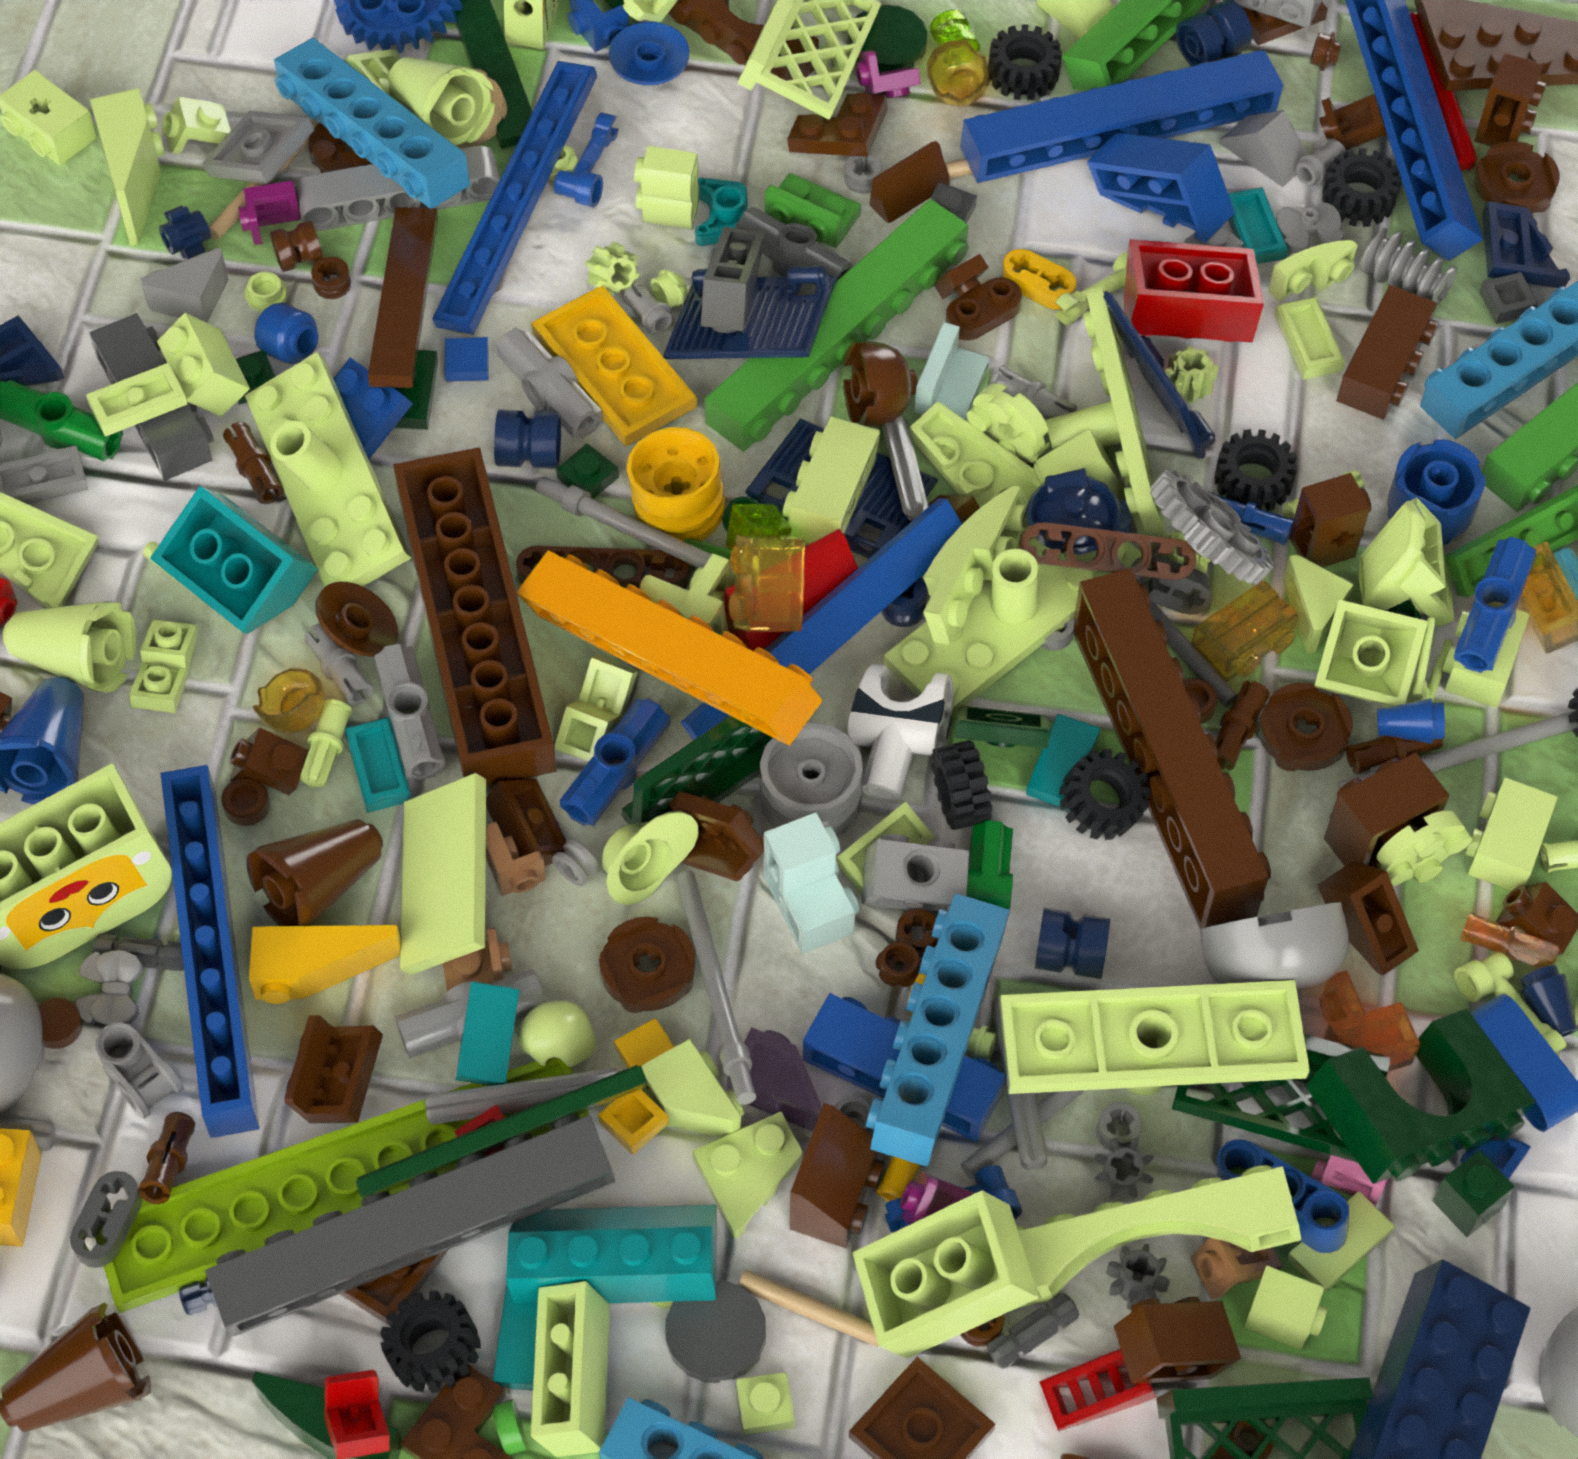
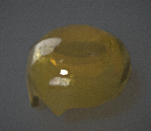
M947 41L935 48L927 61L928 80L932 91L940 100L950 106L962 107L971 105L984 95L990 83L989 66L985 56L974 50L968 41Z
M289 668L274 675L265 687L258 688L259 706L254 705L253 710L262 721L276 732L293 734L308 729L318 720L324 707L325 692L323 683L318 676L307 669Z

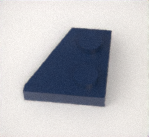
M1488 201L1482 211L1487 277L1499 278L1521 272L1529 284L1553 288L1566 286L1570 280V274L1566 268L1559 270L1550 257L1553 247L1547 237L1538 230L1537 222L1529 209Z

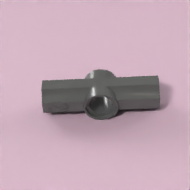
M754 206L744 211L742 218L736 224V229L765 232L762 254L774 260L773 268L782 277L787 276V270L792 267L822 266L826 268L828 275L836 277L837 282L854 267L850 261L817 243V235L810 227L798 223L784 224Z

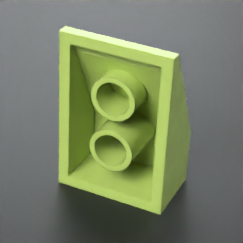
M139 88L90 99L130 246L139 244L162 174L158 157L165 155L159 131L151 132V129L158 128L152 103H143Z

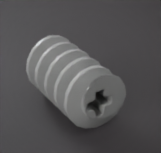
M1382 228L1363 254L1360 263L1361 271L1365 274L1374 272V278L1377 282L1384 283L1388 281V287L1393 285L1437 302L1438 305L1450 290L1458 268L1452 266L1443 274L1441 272L1444 263L1443 258L1438 257L1429 265L1427 263L1430 255L1429 249L1425 248L1415 256L1413 252L1416 247V241L1410 240L1401 247L1399 245L1403 233L1397 231L1388 239L1386 237L1387 228Z

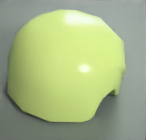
M566 1000L549 1001L532 1008L521 1022L517 1032L522 1052L530 1054L542 1066H545L547 1060L552 1057L560 1058L569 1067L576 1066L590 1057L597 1046L593 1028L584 1009L576 1003Z

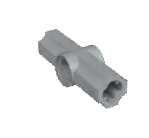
M516 327L504 334L502 341L496 346L497 355L521 380L522 388L530 402L539 410L546 408L549 412H560L561 425L573 438L581 437L583 439L593 433L597 425L603 420V412L578 385L575 373L567 361L559 355L553 358L527 329L521 330Z
M400 643L385 646L379 654L374 655V660L406 777H413L418 780L435 777L436 773L445 768V761L430 712L428 694L423 687L412 646H403ZM408 709L417 710L409 714L402 713L403 711Z
M533 969L489 983V985L520 989L515 1021L525 1018L532 1008L546 1002L541 984ZM469 981L461 983L447 991L443 1000L395 1016L396 1024L409 1058L458 1041L461 1044L471 982H482Z

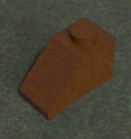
M1352 861L1318 884L1325 904L1341 902L1347 924L1349 942L1378 974L1385 975L1419 951L1387 871Z

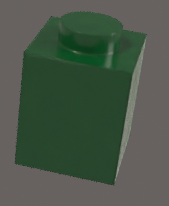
M1479 1150L1443 1178L1432 1201L1467 1238L1504 1208L1515 1186Z

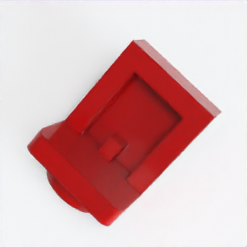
M366 1370L327 1377L324 1380V1419L336 1459L361 1457L390 1451V1434L379 1403V1378L375 1370Z

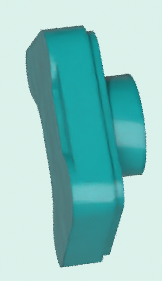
M701 177L698 178L699 199L709 206L710 216L707 221L696 227L695 241L700 246H708L718 243L724 227L736 228V224L742 218L744 211L748 209V195L746 186L740 182Z

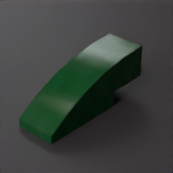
M255 1371L252 1383L258 1397L272 1414L302 1442L326 1458L336 1459L324 1419V1388ZM387 1425L390 1434V1451L346 1459H399L402 1439L398 1428Z

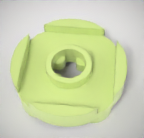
M998 383L988 385L973 400V407L967 412L969 423L1026 464L1035 462L1049 448L1050 441L1046 443L1043 436L1049 430L1043 416L1033 403L1021 393L1012 397L1002 392L1008 386Z
M1439 811L1423 817L1428 826L1414 832L1409 825L1395 834L1380 849L1376 857L1379 861L1377 866L1379 869L1387 871L1393 886L1414 877L1419 883L1431 880L1442 871L1443 867L1440 864L1450 855L1462 851L1471 843L1472 838L1454 811Z

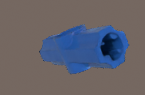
M1514 537L1504 540L1498 539L1484 578L1476 586L1475 601L1454 653V660L1460 662L1466 669L1479 673L1486 670L1493 671L1507 631L1515 622L1516 608L1536 558V549L1530 547L1525 540ZM1491 602H1500L1504 605L1500 607H1491L1487 604Z
M637 698L614 730L597 740L594 746V756L560 799V807L566 811L572 820L583 826H594L617 794L634 783L637 777V768L671 723L670 716L663 711L659 704L648 698L644 700ZM613 759H620L624 761L620 764L607 763L608 761Z

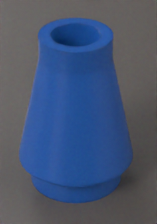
M1432 698L1389 708H1377L1378 736H1392L1433 744V739H1444V702H1432Z

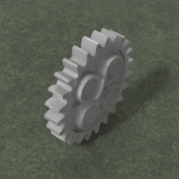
M1167 469L1152 484L1150 494L1155 498L1154 503L1163 509L1161 513L1173 521L1171 525L1184 533V539L1201 556L1211 560L1215 565L1219 563L1226 573L1230 574L1232 572L1240 581L1244 579L1249 585H1252V583L1258 585L1274 568L1272 564L1274 560L1268 556L1270 552L1261 545L1262 541L1251 533L1252 529L1241 523L1239 515L1223 499L1213 495L1210 491H1204L1198 482L1195 481L1193 484L1186 475L1183 474L1181 476L1175 470L1171 472Z

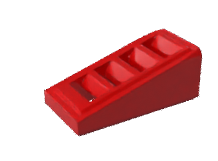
M1121 1348L1039 1381L1058 1431L1154 1399L1157 1395L1152 1383L1135 1384V1387L1126 1390L1118 1371L1119 1368L1126 1366ZM1107 1372L1116 1392L1115 1395L1108 1398L1098 1376ZM1088 1379L1097 1401L1090 1405H1087L1079 1385L1080 1381ZM1069 1386L1078 1410L1068 1413L1059 1388Z

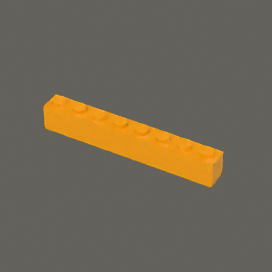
M548 550L516 592L541 619L788 746L791 745L823 701L811 686L813 678L799 666L791 663L786 668L780 665L773 655L760 647H756L754 651L747 649L746 645L730 632L723 631L719 635L701 618L691 615L687 619L674 606L662 599L656 604L636 586L628 584L624 588L620 586L614 577L601 569L593 573L581 560L571 554L563 558Z

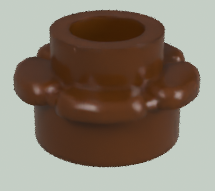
M1331 31L1330 35L1319 32L1316 37L1310 64L1320 66L1321 71H1324L1328 64L1335 66L1341 42L1335 41V32Z
M894 942L887 945L878 954L875 965L880 970L879 978L885 984L892 987L900 984L902 987H908L914 984L919 975L918 972L922 958L910 944ZM901 963L904 967L898 970L895 968V964Z

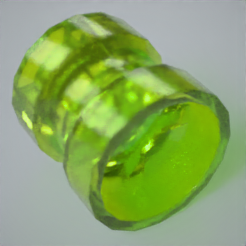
M952 9L944 11L935 17L930 24V33L935 43L939 45V53L942 60L951 67H958L971 62L980 51V44L974 32L970 31L971 25L965 12Z

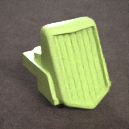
M1417 497L1411 501H1406L1361 554L1358 574L1361 604L1380 610H1387L1411 599L1414 607L1420 614L1433 617L1435 624L1440 627L1454 620L1451 573L1445 558L1447 553L1443 550L1441 523Z
M712 553L704 568L699 567L695 571L690 582V591L651 575L644 576L640 583V590L652 602L657 604L662 599L674 606L683 617L689 619L691 615H695L710 625L715 633L721 635L723 631L728 632L724 590L733 586L728 559Z

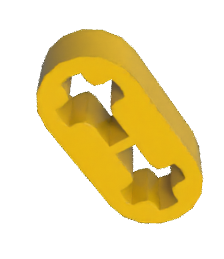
M1016 249L1010 251L1003 260L1002 278L1014 281L1020 287L1023 296L1047 308L1061 310L1062 308L1055 301L1065 293L1076 291V278L1072 272L1032 251ZM1022 267L1028 269V270L1023 269L1020 273L1015 272V271L1021 270ZM1058 286H1062V287H1063V288H1058L1056 291L1050 290V288H1051V289H1055V288H1057Z

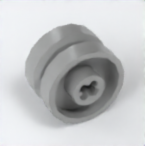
M810 722L805 724L790 746L775 738L769 741L765 746L760 761V800L762 813L771 827L774 829L817 812L824 828L831 826L836 836L844 833L856 820L862 798L863 766L861 753L852 739L834 726Z

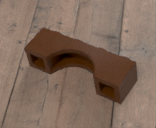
M678 0L668 12L678 24L685 25L700 35L706 43L715 45L728 54L737 64L744 66L764 25L749 23L735 16L729 10V0ZM811 36L810 38L816 50H819V39ZM799 39L786 41L792 54L805 52ZM811 62L798 64L804 77H807L815 70ZM787 66L772 68L770 72L785 81L793 80Z

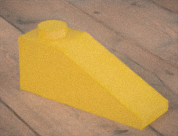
M398 926L253 927L249 982L255 1000H263L271 1004H283L290 999H305L400 956L401 939Z

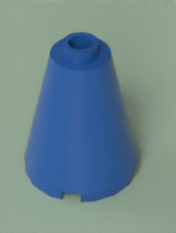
M51 677L43 680L0 733V791L7 794L10 788L23 794L21 801L36 804L78 782L84 694L70 679Z

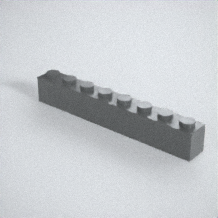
M579 1115L564 1117L551 1125L552 1131L534 1138L532 1134L517 1136L507 1141L502 1151L487 1157L484 1153H476L457 1162V1169L440 1176H438L437 1172L420 1175L408 1183L410 1188L393 1195H390L389 1191L373 1194L361 1201L362 1207L345 1214H342V1211L339 1210L323 1214L313 1220L314 1226L296 1234H294L293 1230H285L268 1237L264 1241L266 1246L246 1253L244 1249H240L220 1256L216 1260L217 1265L206 1269L205 1272L224 1327L235 1337L616 1182L591 1115L581 1119Z

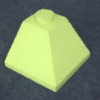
M1338 599L1315 681V688L1391 707L1406 704L1428 627V621Z

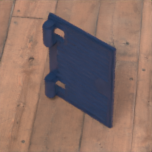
M796 266L787 270V276L757 277L750 314L744 331L721 333L715 331L712 327L701 326L703 279L707 269H697L692 273V285L663 354L664 359L809 357L834 289L836 277L828 275L826 268L822 266ZM816 283L815 294L799 295L802 284Z
M1106 290L1103 292V298L1126 352L1131 359L1135 358L1141 374L1180 432H1185L1197 457L1203 459L1206 455L1205 449L1216 441L1214 432L1200 412L1188 410L1186 402L1162 369L1165 364L1161 354L1149 337L1139 335L1111 292L1108 293Z
M800 418L745 490L747 496L755 499L764 508L765 513L781 520L788 519V517L782 515L785 500L790 490L797 492L799 486H796V480L800 466L803 461H811L812 457L809 456L813 437L816 431L823 433L824 428ZM878 452L875 464L844 534L850 550L868 559L911 521L902 510L890 457ZM920 471L927 498L938 483V479ZM772 482L789 489L782 500L766 494ZM865 524L883 531L875 542L859 535Z

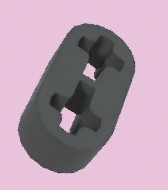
M1152 555L1147 570L1153 571L1152 562H1163L1170 564V572L1174 573L1176 566H1182L1183 564L1161 556ZM1141 557L1133 562L1131 568L1139 563ZM1194 569L1189 576L1180 580L1151 578L1149 581H1144L1143 577L1135 576L1138 584L1143 583L1146 586L1150 602L1188 615L1199 614L1210 606L1212 600L1210 579L1199 570ZM1193 588L1199 590V592L1193 591L1189 596L1183 594V592L1190 593Z
M113 1171L99 1178L70 1235L71 1247L78 1260L87 1267L98 1268L106 1266L115 1259L140 1210L142 1198L138 1192V1184L126 1172ZM121 1188H124L128 1199L126 1201L117 1200L109 1214L111 1204L107 1197L108 1193L117 1194ZM102 1225H104L102 1235L106 1244L104 1246L95 1245L92 1251H89L84 1240L87 1237L95 1239Z

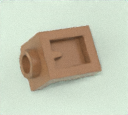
M497 822L486 825V860L502 896L512 892L523 893L529 891L539 882L545 880L544 860L539 851L519 857L511 835L503 838Z
M496 928L486 929L488 941H485V948L443 963L447 991L469 981L489 984L504 979L503 972L512 970L508 942L498 944Z
M1210 1237L1191 1256V1262L1211 1299L1222 1298L1235 1284L1261 1279L1266 1265L1277 1270L1283 1267L1273 1247L1250 1252L1230 1242Z

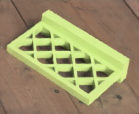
M776 0L737 83L752 91L757 82L803 107L830 119L882 3L876 0H805L806 2H803L804 0ZM855 5L868 12L866 17L853 19L847 6ZM836 8L842 21L829 23L823 10ZM812 12L818 25L805 27L798 14ZM847 30L854 44L841 46L834 32ZM824 35L830 48L816 50L810 37ZM799 39L805 52L792 54L786 41ZM835 57L842 71L828 73L822 60ZM811 62L817 75L804 77L798 64ZM787 66L793 80L785 81L770 72L772 68ZM823 85L830 98L829 101L826 102L814 96L809 87Z

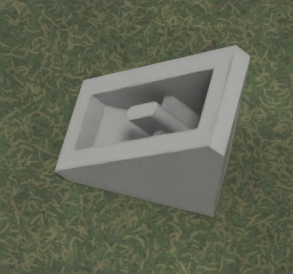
M1284 110L1246 116L1220 139V144L1282 187L1297 175L1296 166L1299 159L1306 155Z
M216 248L140 279L147 305L151 311L177 318L187 313L207 323L228 282V275L223 254L220 248Z

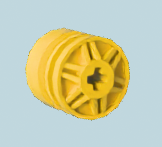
M668 427L651 432L636 443L628 456L627 475L636 519L682 541H685L687 538L702 541L714 533L722 522V516L726 507L724 486L721 481L720 458L715 444L704 434L681 427Z

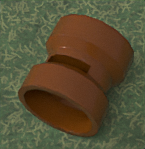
M312 221L300 223L296 229L291 231L279 229L270 232L272 245L282 272L295 269L299 263L308 262L314 264L323 258Z

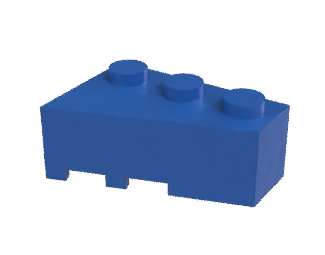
M1115 133L1087 161L1101 196L1141 214L1146 209L1164 217L1163 224L1174 228L1178 223L1196 231V239L1205 243L1235 214L1210 144Z

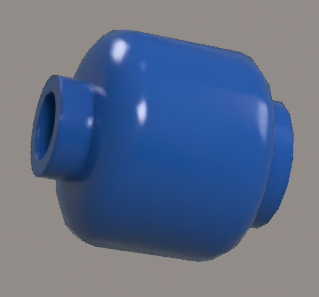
M281 302L274 303L263 310L256 321L254 331L256 346L260 351L263 350L266 355L288 364L299 363L310 356L316 349L319 338L316 321L309 313Z

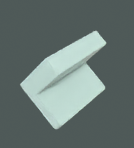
M943 322L916 386L915 413L923 415L939 401L966 421L967 412L971 409L973 400L987 370L989 358L985 355L958 348L959 326Z

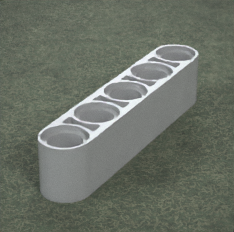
M485 146L460 148L466 154L470 186L434 208L440 210L490 200L500 180L493 150ZM374 164L309 175L302 178L297 183L295 189L302 223L312 221L315 231L394 218L396 207L428 208L417 198H411L404 188L393 179L384 177Z

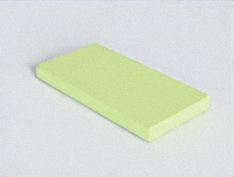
M477 773L404 802L400 970L410 975L485 948L486 779Z

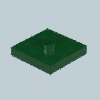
M961 706L958 707L955 738L986 741L987 744L998 747L1022 745L1048 748L1050 722L1049 717L1043 714Z

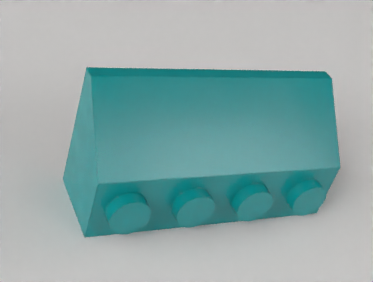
M717 1204L548 1209L513 1223L508 1232L506 1281L513 1303H538L539 1288L584 1281L595 1289L608 1303L716 1300Z

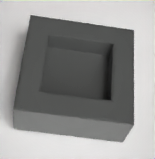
M938 183L931 199L967 223L976 207L977 195Z
M1521 272L1482 282L1479 293L1496 324L1518 319L1528 308L1532 306L1537 308L1538 302Z

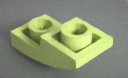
M1353 240L1329 242L1310 247L1285 258L1274 265L1268 293L1281 302L1292 293H1301L1310 282L1321 292L1335 282L1338 284L1342 283L1354 270L1355 265L1353 262L1358 244Z
M152 620L140 649L142 664L129 693L132 708L176 713L193 657L198 632L197 625Z

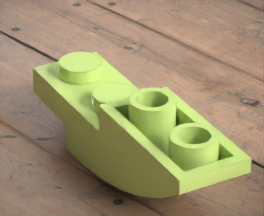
M1021 486L1009 487L968 518L944 544L925 573L924 580L930 599L923 612L934 643L951 645L959 627L964 626L968 609L975 595L980 593L983 581H992V566L995 558L1006 550L1016 549L1021 533L1029 526L1027 522L1028 505H1026Z

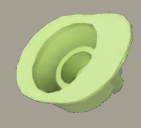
M682 811L667 812L653 818L650 822L625 825L609 837L603 849L601 865L608 874L606 880L607 889L615 902L624 905L639 903L648 898L661 885L664 879L688 856L695 846L698 838V824L694 818Z

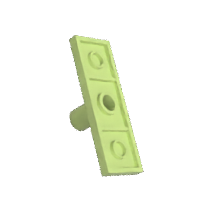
M1101 289L1086 294L1090 311L1084 312L1083 318L1088 336L1092 338L1093 347H1091V352L1096 370L1100 372L1106 396L1110 395L1111 401L1046 419L1049 430L1048 434L1053 450L1088 429L1091 430L1103 448L1121 443L1123 450L1115 452L1121 476L1125 479L1127 487L1124 488L1125 498L1130 514H1133L1137 532L1141 535L1163 537L1164 534H1167L1161 507L1154 503L1155 498L1150 494L1152 491L1150 487L1154 483V477L1118 331L1104 301V291ZM1150 543L1154 551L1156 544Z
M318 352L245 395L315 566L319 568L318 573L324 587L334 582H351L363 587L411 559L325 359Z
M1036 537L1029 540V545L1036 547L1038 556H1042L1043 550L1050 549L1039 542ZM1129 541L1122 543L1118 549V559L1126 567L1131 568L1133 562L1141 557V552ZM1006 550L995 558L992 566V581H983L980 593L975 595L968 609L966 622L963 627H959L951 645L934 643L926 621L884 654V664L917 697L924 691L927 683L931 684L935 673L950 674L954 686L953 716L958 712V707L966 706L1044 644L1046 637L1054 631H1060L1064 628V624L1071 618L1074 620L1080 581L1110 573L1037 564L1034 556L1025 550ZM1097 550L1075 556L1080 561L1089 562L1096 556ZM1060 553L1058 559L1065 560L1064 554Z
M1295 980L1000 996L999 1006L1009 1094L1127 1088L1134 1094L1148 1096L1159 1092L1164 1086L1306 1079L1309 1073Z

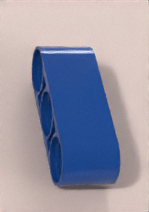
M1501 994L1470 1012L1536 1102L1524 1115L1534 1128L1545 1132L1578 1112V1081L1510 996Z
M1244 1139L1229 1141L1220 1148L1217 1155V1178H1221L1222 1181L1242 1176L1229 1171L1235 1167L1250 1169L1256 1166L1267 1165L1274 1169L1283 1166L1290 1195L1293 1196L1291 1199L1302 1239L1299 1241L1300 1243L1303 1242L1311 1249L1320 1253H1332L1339 1250L1345 1244L1348 1234L1349 1205L1338 1192ZM1321 1217H1328L1333 1219L1336 1224L1323 1226L1315 1220Z

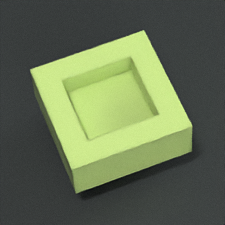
M787 1372L736 1379L743 1436L795 1427Z

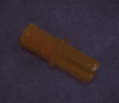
M1470 912L1460 938V941H1466L1494 952H1501L1510 958L1538 968L1554 965L1559 953V946L1557 944L1519 931L1516 924L1508 927L1479 917Z

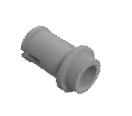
M1332 139L1312 155H1303L1296 166V174L1299 180L1305 185L1321 184L1325 180L1330 162L1334 163V158L1338 154H1341L1343 157L1345 156V147L1339 141Z
M642 282L633 284L634 288L640 293L639 296L628 287L623 295V301L642 319V327L646 331L655 334L667 330L673 320L671 308L666 303L659 302Z

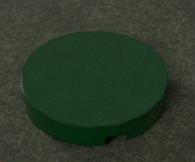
M881 5L861 51H875L879 73L913 67L914 62L919 60L920 57L922 59L926 54L928 32L923 20L914 12L900 6ZM863 11L856 18L866 17L868 12ZM849 35L848 44H854Z

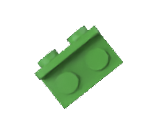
M790 172L779 187L769 185L765 191V213L784 224L798 223L810 227L817 235L816 242H823L836 249L861 215V204Z

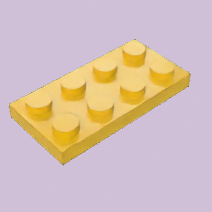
M604 286L595 288L531 322L532 334L553 358L559 355L567 361L575 373L578 385L602 410L603 421L625 447L697 408V397Z

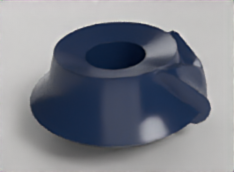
M1085 468L1046 476L1045 482L1035 490L1027 506V522L1029 526L1035 523L1046 522L1118 531L1122 517L1121 506L1114 492L1100 480L1088 476ZM1040 530L1036 539L1046 547L1061 550L1060 553H1063V545L1068 534L1061 532L1062 541H1050L1045 539L1044 531ZM1088 536L1077 538L1073 545L1075 555L1097 550L1095 541Z

